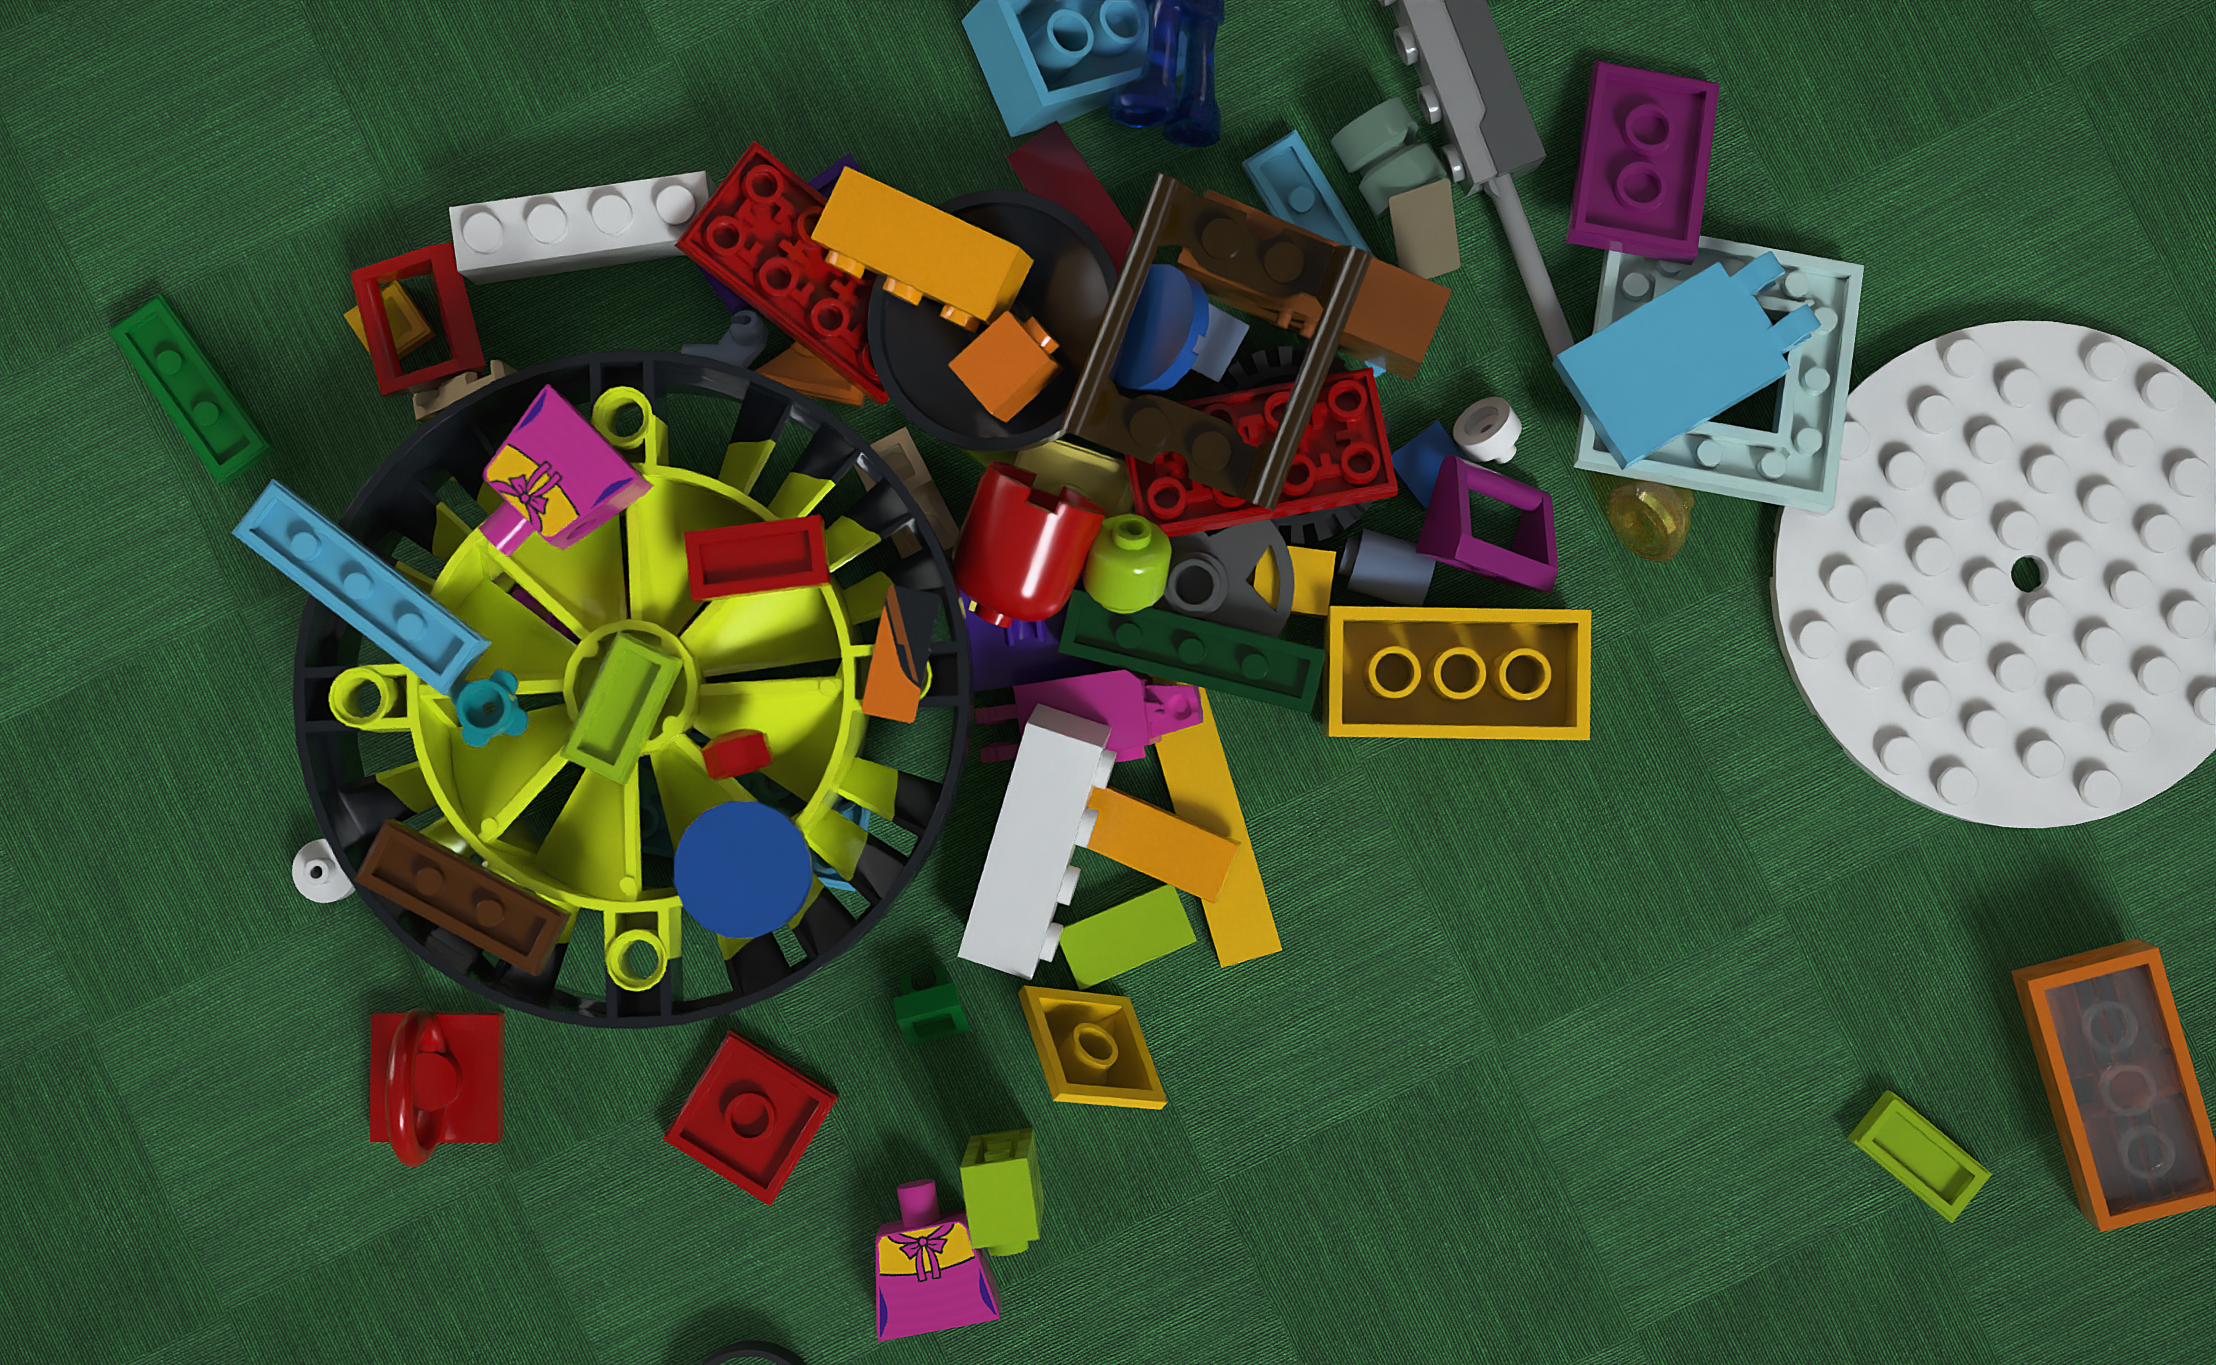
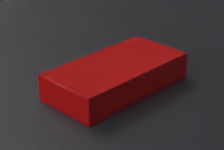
M821 515L684 532L691 599L696 603L832 585L824 519Z

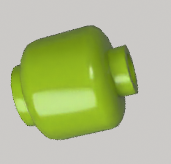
M1124 514L1103 520V527L1090 546L1083 568L1082 577L1085 590L1104 608L1116 613H1134L1152 606L1162 597L1167 584L1172 553L1168 536L1158 525L1135 514Z

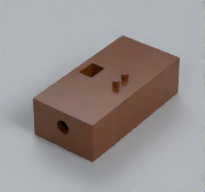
M1208 189L1206 192V198L1247 213V229L1257 239H1274L1285 227L1335 247L1344 246ZM1182 249L1177 260V268L1200 281L1207 297L1309 340L1312 339L1323 310L1316 299L1302 294L1286 300L1267 296L1210 274L1197 264L1191 252ZM1372 257L1336 351L1362 362L1374 364L1383 368L1386 372L1412 382L1423 361L1452 290Z

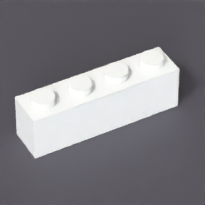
M706 171L449 207L457 270L470 281L479 285L686 255L674 245L717 187Z
M1039 703L1037 704L1026 723L958 957L1028 980H1032L1040 959L1052 962L1063 930V925L1052 922L1058 902L1070 905L1081 871L1080 868L1070 865L1075 846L1088 847L1099 813L1097 810L1088 808L1094 786L1106 789L1117 752L1106 749L1112 727Z

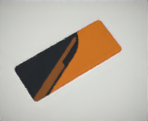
M890 585L887 588L861 707L863 713L912 723L915 720L941 597L938 594L896 585Z

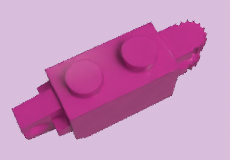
M1129 669L1013 686L1015 703L974 709L976 724L992 725L1004 723L1007 719L1018 718L1021 740L1026 723L1038 703L1112 727L1106 749L1117 752L1115 762L1145 758L1144 746L1162 741L1161 735L1203 723V709L1198 686L1190 684H1153V678L1149 674ZM998 742L989 744L985 748H980L982 763L1016 759L1021 742Z

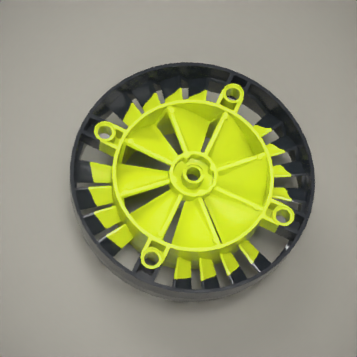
M606 351L579 354L533 365L494 380L455 401L420 426L383 461L357 493L338 523L341 528L492 642L463 681L472 683L478 680H488L495 671L505 670L514 674L518 680L516 695L563 692L565 703L526 712L529 716V723L522 734L511 736L505 733L490 738L488 744L483 747L471 746L462 737V729L464 727L458 719L456 706L452 703L450 696L441 694L403 664L357 665L363 633L312 594L308 593L302 612L295 652L293 710L296 745L304 782L320 829L342 871L373 913L396 938L426 963L466 989L510 1009L550 1021L592 1028L647 1029L684 1025L726 1015L783 993L818 974L851 950L892 910L913 884L934 850L957 797L967 763L974 717L975 675L971 635L961 592L946 552L930 522L896 473L861 436L830 411L791 387L750 369L708 357L669 351ZM547 385H550L565 396L574 406L591 402V424L653 487L641 498L567 549L562 550L549 544L535 531L507 557L480 532L478 528L483 523L473 531L435 493L451 477H454L490 517L506 501L483 477L485 468L497 453L492 444L512 432L538 394ZM667 393L693 394L730 400L742 404L718 480L684 469L669 467ZM630 407H641L644 418L639 431L632 436L619 437L615 426L620 413ZM789 421L804 428L814 436L768 508H765L748 495ZM854 464L861 468L876 483L825 530L832 585L711 601L680 637L678 636L679 632L704 603H696L691 599L684 532L806 517ZM625 515L631 619H628L619 521V517ZM909 525L922 547L921 550L845 590L842 589L839 581L832 573L834 570L904 526ZM403 536L447 563L437 580L391 557ZM516 583L520 584L581 639L579 645L574 644L509 595ZM890 585L934 593L942 598L951 642L931 643L917 711L954 710L949 760L943 784L861 758L870 715L863 713L861 707L875 645H864L859 623L882 616L887 588ZM618 631L684 660L682 668L640 755H650L674 853H676L685 830L703 812L729 801L759 802L733 777L719 781L709 778L701 753L702 749L688 735L695 728L713 740L724 733L734 730H759L767 733L774 760L772 765L758 771L808 803L806 808L792 816L791 819L804 832L808 845L871 903L856 920L813 873V884L802 909L787 922L807 957L794 965L789 966L772 931L756 938H727L716 933L732 990L703 997L683 998L682 902L676 887L652 888L642 886L638 761L627 785L619 784L586 768L544 841L520 817L519 814L569 761L559 755ZM842 658L835 676L706 684L705 677ZM374 682L380 689L381 701L376 712L366 717L359 708V694L363 687ZM411 731L419 761L365 777L358 747L357 733ZM845 797L917 835V841L909 857L836 812L843 798ZM438 803L445 816L419 831V833L467 858L477 852L485 859L481 864L482 866L522 887L535 891V894L571 912L572 914L542 973L534 976L354 881L384 820L395 819L401 823ZM580 907L604 911L606 996L585 993L556 984ZM640 940L647 941L653 945L659 959L657 969L648 978L637 974L630 964L631 949Z

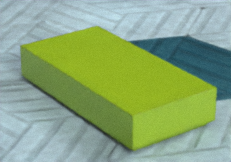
M618 631L559 756L619 784L627 785L684 660Z
M1166 883L1064 926L1059 942L1079 990H1083L1197 942V939L1175 887Z
M1889 1090L1884 1092L1847 1138L1950 1223L1954 1222L1992 1175L1991 1172L1894 1092Z

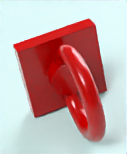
M418 1008L410 1012L378 1011L371 1014L370 1142H390L395 1156L401 1163L409 1167H417L429 1160L438 1143H498L503 1140L505 1012H430L427 1009Z

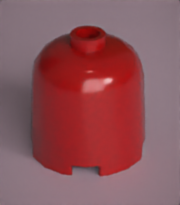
M992 460L986 473L981 474L954 546L950 565L961 592L977 603L974 614L994 625L1010 628L1013 619L1025 622L1043 621L1061 611L1085 566L1090 546L1103 527L1102 522L1106 509L1094 500L1067 486H1063L1059 497L1033 486L1037 476L1036 473L1008 463Z

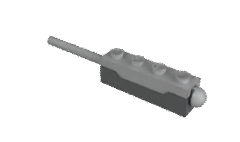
M1379 0L1383 7L1391 5L1399 28L1393 31L1397 50L1406 66L1414 63L1422 87L1417 88L1416 92L1422 114L1429 125L1437 122L1445 146L1440 147L1439 151L1447 177L1451 183L1460 181L1466 197L1485 190L1487 195L1493 199L1553 359H1555L1558 354L1571 348L1575 343L1512 181L1516 177L1536 170L1545 159L1546 153L1486 0Z

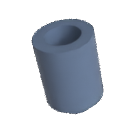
M1362 528L1358 540L1346 537L1336 574L1347 576L1346 590L1407 607H1422L1436 560L1415 553L1418 543Z

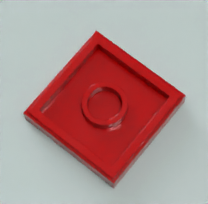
M732 1028L662 1139L771 1206L840 1094Z

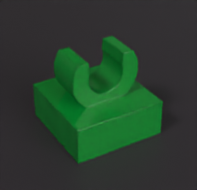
M942 965L934 966L935 986L921 991H916L909 973L903 974L900 979V989L903 995L892 998L896 1020L909 1046L971 1031L967 1010L956 983H951Z

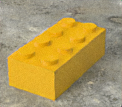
M1328 607V616L1324 618L1323 648L1327 649L1323 665L1322 736L1590 740L1591 610Z

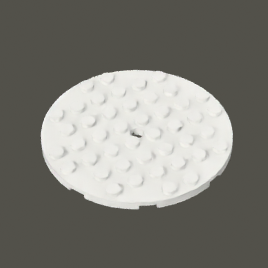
M2018 320L1983 324L1953 331L1922 343L1893 358L1861 381L1848 394L1834 507L1827 513H1820L1779 505L1773 533H1776L1773 550V577L1769 579L1773 620L1780 649L1792 680L1811 714L1819 718L1830 735L1843 748L1844 754L1877 782L1903 798L1934 812L1969 822L2015 828L2068 826L2105 818L2147 801L2167 790L2192 772L2216 749V403L2211 397L2175 366L2147 349L2115 335L2084 326L2053 321ZM2021 557L2034 558L2033 562L2036 563L2040 572V586L2035 587L2029 593L2018 589L2011 577L2013 564Z

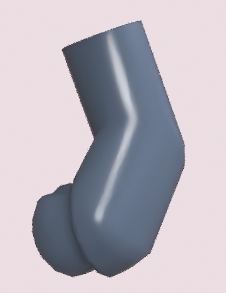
M750 310L739 311L731 317L732 325L717 344H683L681 353L708 357L747 369L765 349L768 340V330L758 313Z

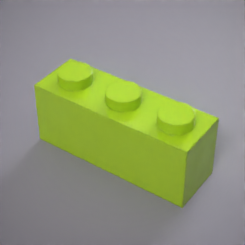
M1029 1127L971 1136L960 1166L972 1249L988 1247L990 1256H1006L1024 1252L1029 1249L1028 1241L1040 1239L1044 1209V1196L1034 1128Z

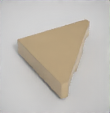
M501 360L490 361L491 375L478 380L477 373L466 372L441 383L438 390L416 393L412 398L416 420L431 419L455 401L494 380L518 371Z

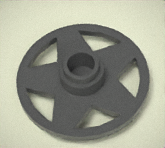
M1271 519L1231 526L1210 537L1206 531L1169 538L1172 553L1167 584L1162 597L1152 607L1279 637L1291 612L1294 599L1295 577L1293 562L1287 544ZM1270 544L1275 552L1280 573L1279 601L1276 611L1246 580Z

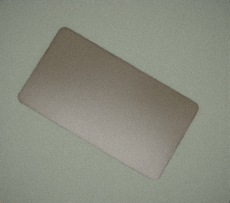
M1445 178L1391 196L1388 202L1399 268L1424 279H1430L1459 269L1461 261L1450 180Z

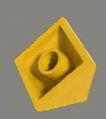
M1025 985L1018 992L1053 1101L1161 1110L1166 1105L1167 1099L1130 997Z

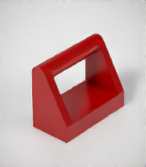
M454 241L427 246L354 270L350 273L382 398L435 389L441 386V383L466 372L477 373L478 380L483 378L486 365L463 276L457 270ZM430 275L451 360L403 375L379 284Z

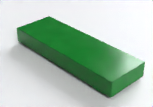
M158 293L108 329L111 336L218 484L228 485L276 450L274 444L167 296Z

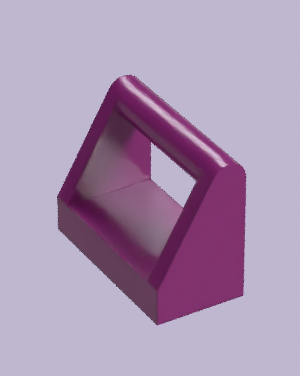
M1448 455L1440 465L1415 553L1511 588L1551 594L1558 572L1552 497L1546 491L1457 456ZM1468 489L1523 509L1511 551L1472 537Z

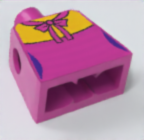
M547 385L538 394L484 470L483 477L506 501L478 529L507 557L535 531L549 544L564 550L641 498L653 485L565 396L550 385Z
M934 1179L917 1180L897 1186L902 1220L880 1225L876 1234V1332L878 1342L1000 1319L1002 1309L1001 1296L984 1249H972L966 1209L940 1213Z

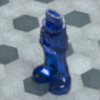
M1144 0L1148 11V45L1144 65L1137 79L1121 84L1113 90L1109 99L1108 117L1120 125L1132 128H1151L1163 124L1162 135L1166 140L1177 145L1197 148L1214 145L1220 140L1222 129L1221 113L1215 97L1214 54L1218 28L1223 25L1225 20L1224 0ZM1181 31L1187 32L1184 73L1177 96L1176 73Z

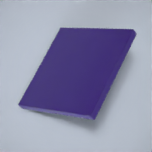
M1080 574L1074 589L1084 590L1082 574ZM961 592L971 635L975 675L974 692L1095 673L1092 660L1058 652L1071 595L1061 611L1046 620L1025 622L1013 619L1010 628H1004L989 623L975 615L973 611L968 610L971 599Z

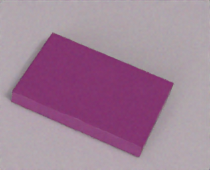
M1595 60L1590 71L1566 235L1567 243L1692 265L1698 252L1720 83Z

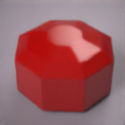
M739 729L724 733L708 742L701 751L708 777L713 778L715 781L762 769L772 765L774 760L767 733L755 729Z

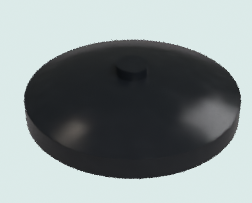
M1004 189L977 191L952 198L935 208L1020 247L1034 260L1009 312L1023 321V323L1027 322L1032 316L1041 323L1059 344V347L1051 355L1065 370L1007 423L988 412L948 366L988 326L980 323L976 333L967 331L940 317L939 315L944 306L927 297L922 296L918 306H915L883 290L882 287L886 278L878 274L873 285L868 310V339L875 370L881 384L898 409L923 431L945 443L969 451L990 454L1014 453L1042 446L1067 433V431L1060 429L1119 272L1106 247L1094 232L1073 213L1049 199L1027 192ZM1127 329L1109 374L1112 382L1122 361Z

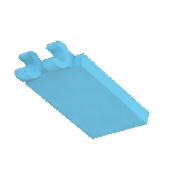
M1772 251L1759 256L1731 277H1729L1721 263L1717 262L1556 356L1552 365L1622 471L1783 377L1791 367L1782 354L1809 340L1812 337L1811 332L1820 328L1821 323L1808 304L1799 307L1773 325L1755 299V297L1776 285L1775 279L1785 273V270Z

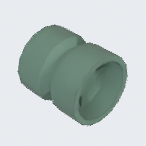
M1401 97L1389 99L1362 114L1339 131L1330 141L1332 148L1347 172L1360 173L1363 179L1358 190L1376 219L1390 214L1388 200L1391 196L1442 180L1447 175L1445 168L1430 144L1416 143L1414 137L1419 126Z

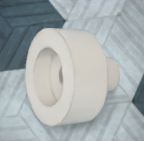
M1489 397L1472 404L1459 416L1453 428V437L1470 460L1485 462L1493 459L1496 463L1502 464L1511 460L1516 454L1514 443L1521 433L1522 424L1505 399Z
M326 839L312 841L302 847L297 853L292 866V876L295 886L306 898L319 903H328L344 899L356 890L339 866Z

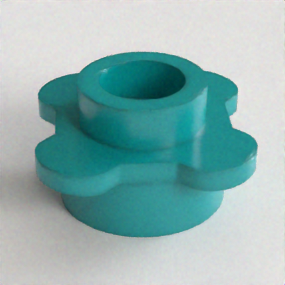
M497 670L488 680H478L472 683L462 681L454 687L451 700L456 706L458 719L464 727L462 729V737L469 745L483 747L488 744L492 737L505 733L511 736H518L526 730L529 716L519 707L515 694L518 688V680L511 672ZM488 702H493L496 706V711L492 715H487L484 711V707Z

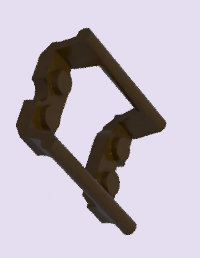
M1157 173L1060 429L1149 464H1153L1155 459L1163 453H1178L1184 457L1188 464V479L1274 511L1373 254L1350 245L1335 247L1285 227L1274 239H1257L1247 229V213L1195 194L1194 191L1179 180ZM1176 245L1191 252L1197 264L1210 274L1267 296L1286 300L1302 294L1316 299L1323 308L1274 437L1259 445L1258 448L1244 443L1237 429L1226 421L1175 401L1155 395H1145L1134 400L1119 395L1117 388L1109 377L1158 246Z

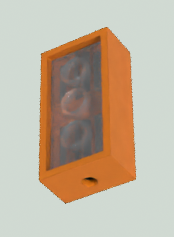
M2136 938L2011 971L2082 1215L2100 1232H2105L2215 1205L2216 1142L2159 948Z

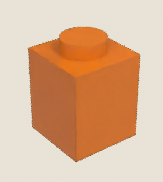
M1008 310L948 364L988 412L1006 423L1065 370L1051 355L1059 347V344L1041 323L1033 316L1023 323V321Z

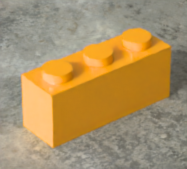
M847 166L844 167L811 236V239L829 251L825 260L826 263L858 279H861L865 269L886 278L882 287L883 290L915 306H918L922 296L927 297L944 306L939 315L940 317L972 333H976L980 323L989 327L1005 311H1010L1034 261L1020 247Z

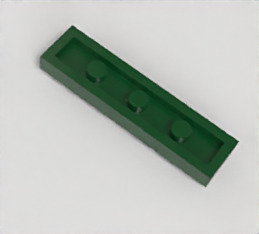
M1075 588L1071 594L1058 652L1311 714L1327 649L1197 617L1185 616L1152 606L1134 613H1116L1096 602L1086 590Z

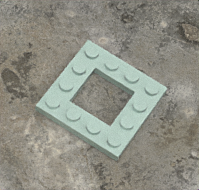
M1701 235L1699 237L1697 257L1692 265L1605 250L1592 335L1717 262L1721 263L1729 277H1731L1747 264L1769 251L1773 252L1785 273L1775 279L1776 285L1755 297L1768 318L1780 321L1794 310L1808 304L1821 323V326L1811 332L1812 337L1809 340L1782 354L1791 368L1778 381L1772 432L1706 421L1622 471L1581 409L1573 467L1820 513L1830 511L1835 503L1864 265Z

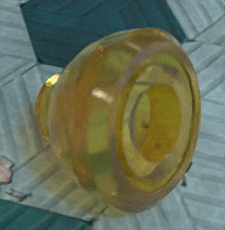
M1635 479L1622 484L1610 494L1608 499L1609 520L1619 540L1634 554L1650 561L1666 562L1671 560L1681 550L1689 535L1691 525L1690 510L1693 508L1695 500L1689 488Z

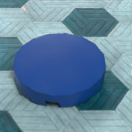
M1152 264L1150 266L1128 324L1122 361L1113 380L1115 384L1130 392H1137L1142 395H1156L1173 387L1192 368L1199 355L1192 351L1197 343L1198 335L1206 337L1209 326L1208 297L1200 281L1170 264Z
M729 801L703 812L685 830L674 855V884L684 909L703 928L727 938H756L783 927L802 909L813 884L812 856L809 851L810 847L804 832L785 812L762 802Z

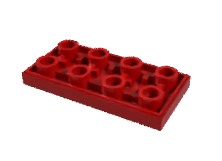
M753 141L674 246L876 404H885L889 395L881 384L875 370L868 339L869 301L877 274L865 269L861 279H858L825 262L829 251L811 239V236L828 199L760 144Z
M1372 367L1326 375L1274 511L1188 479V464L1184 457L1178 453H1163L1155 459L1153 464L1124 454L1135 514L1158 525L1168 538L1395 497L1398 492ZM1295 381L1178 403L1226 421L1237 429L1244 443L1258 448L1259 445L1273 439Z

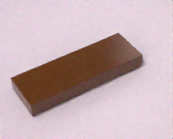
M395 819L384 820L354 878V881L534 976L542 973L572 914L568 910Z

